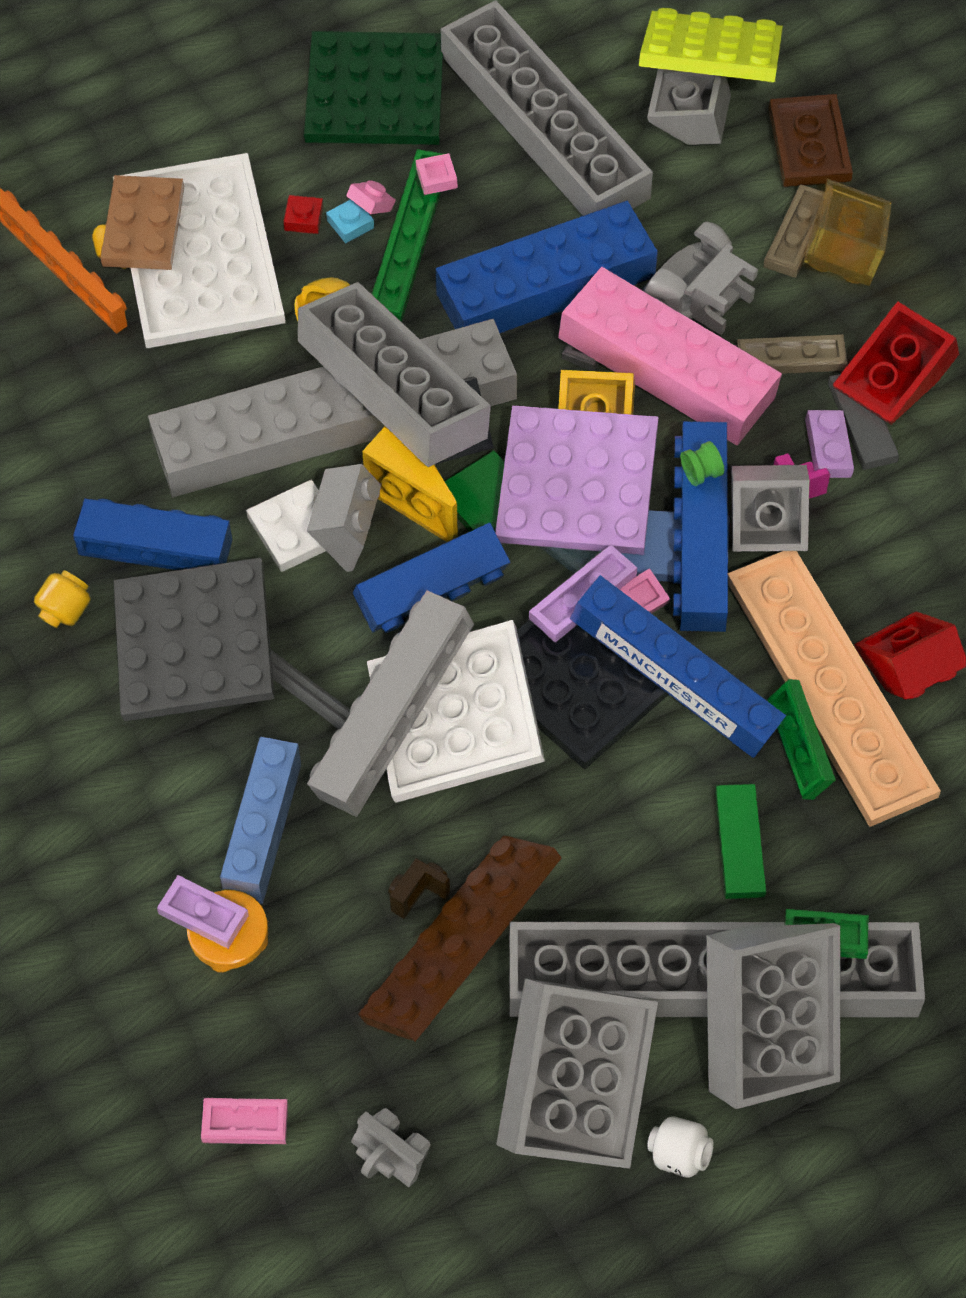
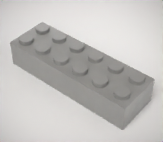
M359 282L298 308V342L427 467L488 439L491 405Z

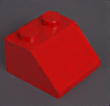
M917 611L854 644L856 651L884 689L903 699H914L925 693L926 688L937 682H945L954 678L957 675V671L966 667V655L956 626Z

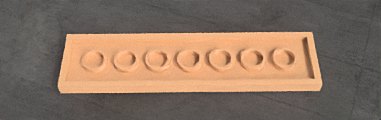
M782 551L728 573L729 587L785 682L789 679L800 681L825 752L869 827L939 798L941 790L798 552Z

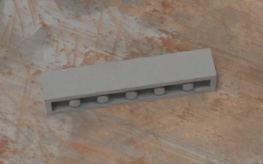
M427 590L421 600L413 605L409 614V620L402 631L397 633L392 639L388 654L383 662L374 668L367 688L362 696L355 699L346 722L341 729L334 733L328 751L323 759L315 764L310 773V780L307 784L318 799L355 817L358 816L474 626V622L464 606Z

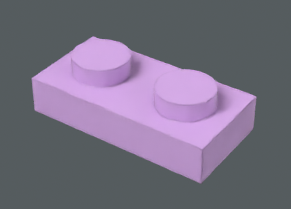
M808 410L805 422L814 471L827 468L830 478H851L854 465L843 410Z
M177 875L157 907L159 915L229 949L249 916L246 908Z

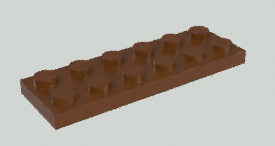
M503 835L491 847L489 854L480 865L468 875L466 882L454 897L443 906L441 913L428 929L420 934L416 944L407 955L395 965L393 972L381 987L369 997L368 1003L358 1014L361 1019L369 1026L416 1042L562 859L555 848Z

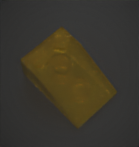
M827 179L807 243L804 263L810 264L811 267L818 271H829L843 276L845 280L851 283H862L870 286L886 251L892 202Z

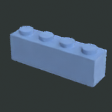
M260 737L220 875L223 890L244 892L252 896L260 904L264 902L301 768L299 746L297 743Z

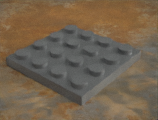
M261 558L114 580L120 712L124 722L275 699L265 573Z

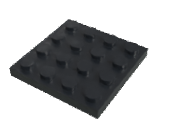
M528 620L517 630L537 726L584 770L669 695L578 625L556 643L531 620Z

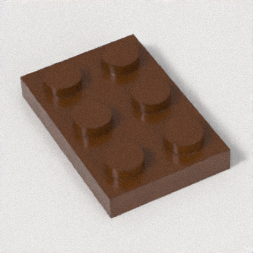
M837 94L770 99L769 113L783 186L851 182L853 171Z

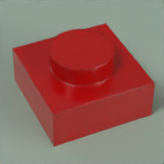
M289 195L283 222L284 231L318 234L324 208L323 198Z

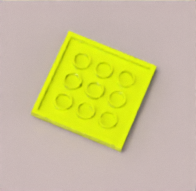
M660 8L658 11H652L640 52L639 66L775 82L783 26L776 25V22L766 19L757 20L754 23L743 21V18L738 16H725L724 19L711 18L710 14L705 12H692L691 15L677 14L678 12L671 8Z

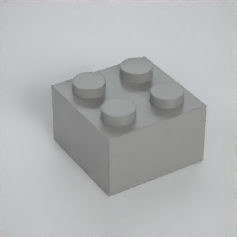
M807 465L732 466L731 540L733 552L808 551L809 475Z

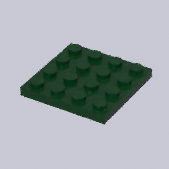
M312 31L304 128L305 143L439 145L443 76L441 33Z

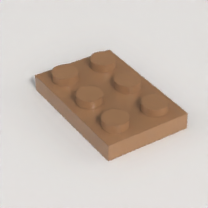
M114 175L100 257L102 267L172 270L184 193L183 179Z

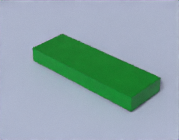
M789 679L767 701L786 715L777 729L802 798L814 800L836 779L799 680Z
M755 784L716 786L715 796L725 899L765 897L766 884Z

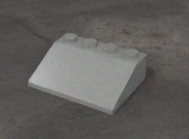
M830 923L740 927L706 935L709 1092L733 1108L739 1109L840 1082V925Z
M525 978L496 1145L515 1154L630 1169L658 1002Z

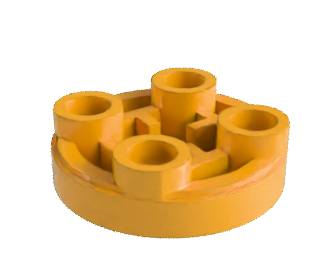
M236 890L214 892L248 910L249 916L229 949L187 929L189 944L194 954L216 972H227L230 969L239 968L250 963L268 945V923L262 906L252 896Z

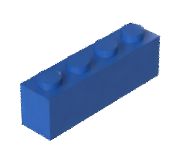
M84 499L73 535L78 555L172 570L227 563L232 544L230 522L218 516L208 515L203 517L186 514L180 510H157L142 504L133 506L118 504L108 499Z
M488 523L356 585L352 593L372 633L381 628L385 633H388L405 624L403 618L409 616L413 605L421 600L426 590L443 598L449 597L451 601L458 600L471 592L470 586L480 581L486 586L504 577L502 571L509 565L510 560L491 523Z

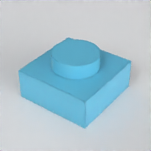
M351 199L326 212L327 222L345 244L374 229V219Z

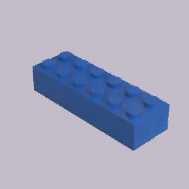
M627 200L435 268L436 294L455 329L494 319L499 333L565 310L601 267L632 285L651 279L656 273L658 251Z

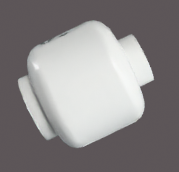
M671 1116L665 1119L660 1127L655 1126L652 1129L648 1139V1150L653 1152V1161L657 1168L690 1178L696 1175L699 1170L704 1171L708 1167L713 1152V1139L708 1137L707 1129L700 1123Z

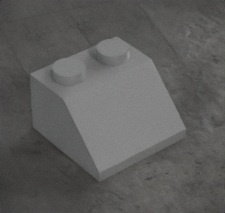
M658 69L647 115L648 122L687 145L721 144L731 97L727 77Z
M362 464L325 469L307 528V532L346 572L353 571L363 550L381 484Z

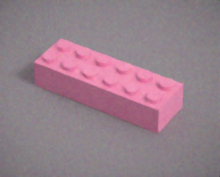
M603 267L597 271L561 315L559 339L616 373H634L635 385L697 422H727V440L735 445L741 442L776 397L782 373Z

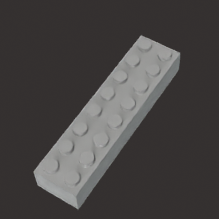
M496 0L441 28V52L443 53L444 60L583 216L627 200L633 209L651 199L653 177L651 169Z

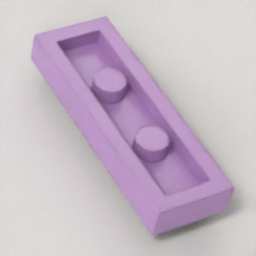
M610 544L529 611V619L556 643L577 625L570 620L577 602L599 575L620 590L637 576V567Z

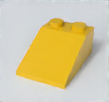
M561 370L558 409L633 415L634 373Z
M385 426L362 451L363 466L381 484L378 499L446 542L458 538L457 502L435 465L427 467Z

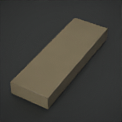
M800 184L764 259V268L794 278L797 277L831 204L832 194Z
M843 334L737 339L736 347L782 374L844 371L848 364Z

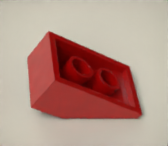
M897 301L834 382L833 387L892 425L941 379L959 355L957 339Z

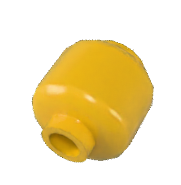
M65 570L61 574H50L34 597L35 605L41 610L38 617L55 628H58L60 623L67 626L75 625L91 601V597L86 591L89 586Z

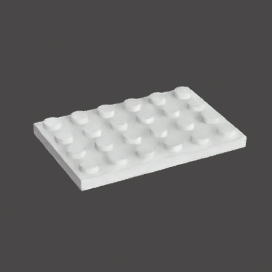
M248 153L120 175L181 178L184 182L172 270L131 268L146 348L285 323L284 310Z

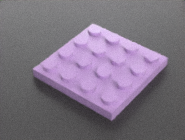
M512 405L495 532L500 543L603 551L611 544L620 553L644 555L658 417Z

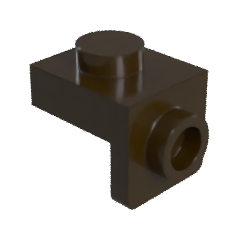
M416 858L404 875L398 874L389 887L388 894L390 896L391 912L405 919L425 889L446 899L450 894V879L445 870L435 863L428 862L425 864Z

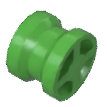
M711 441L701 444L700 448L696 451L689 449L681 452L682 468L693 486L703 484L707 477L717 478L724 474L721 455Z

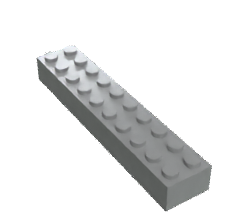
M494 319L420 339L462 379L476 377L481 397L491 406L517 399V373ZM324 366L148 416L153 442L172 498L372 441L385 427Z
M510 922V1017L519 1016L525 978L657 1001L656 1017H708L706 935L740 927L784 925V922ZM869 922L867 958L840 957V1017H919L925 1001L919 922Z

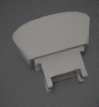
M706 221L694 232V235L700 238L701 242L688 245L674 254L653 275L643 291L689 319L694 318L722 335L726 328V320L722 316L739 298L749 304L754 299L755 288L744 282L739 276L742 275L754 281L757 277L758 269L732 254V242L725 231L719 225Z

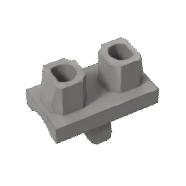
M387 1108L382 1109L373 1116L365 1112L358 1118V1128L351 1140V1143L358 1147L356 1154L365 1160L361 1173L369 1179L379 1171L388 1179L393 1175L407 1187H410L418 1178L422 1163L428 1154L430 1142L419 1133H412L405 1141L397 1136L395 1133L398 1131L400 1122L397 1116Z

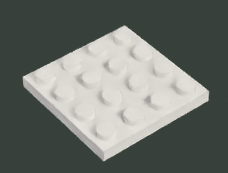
M513 620L475 630L467 635L386 768L391 797L396 803L545 762L517 628ZM386 656L367 661L369 676H371L374 668L383 662Z

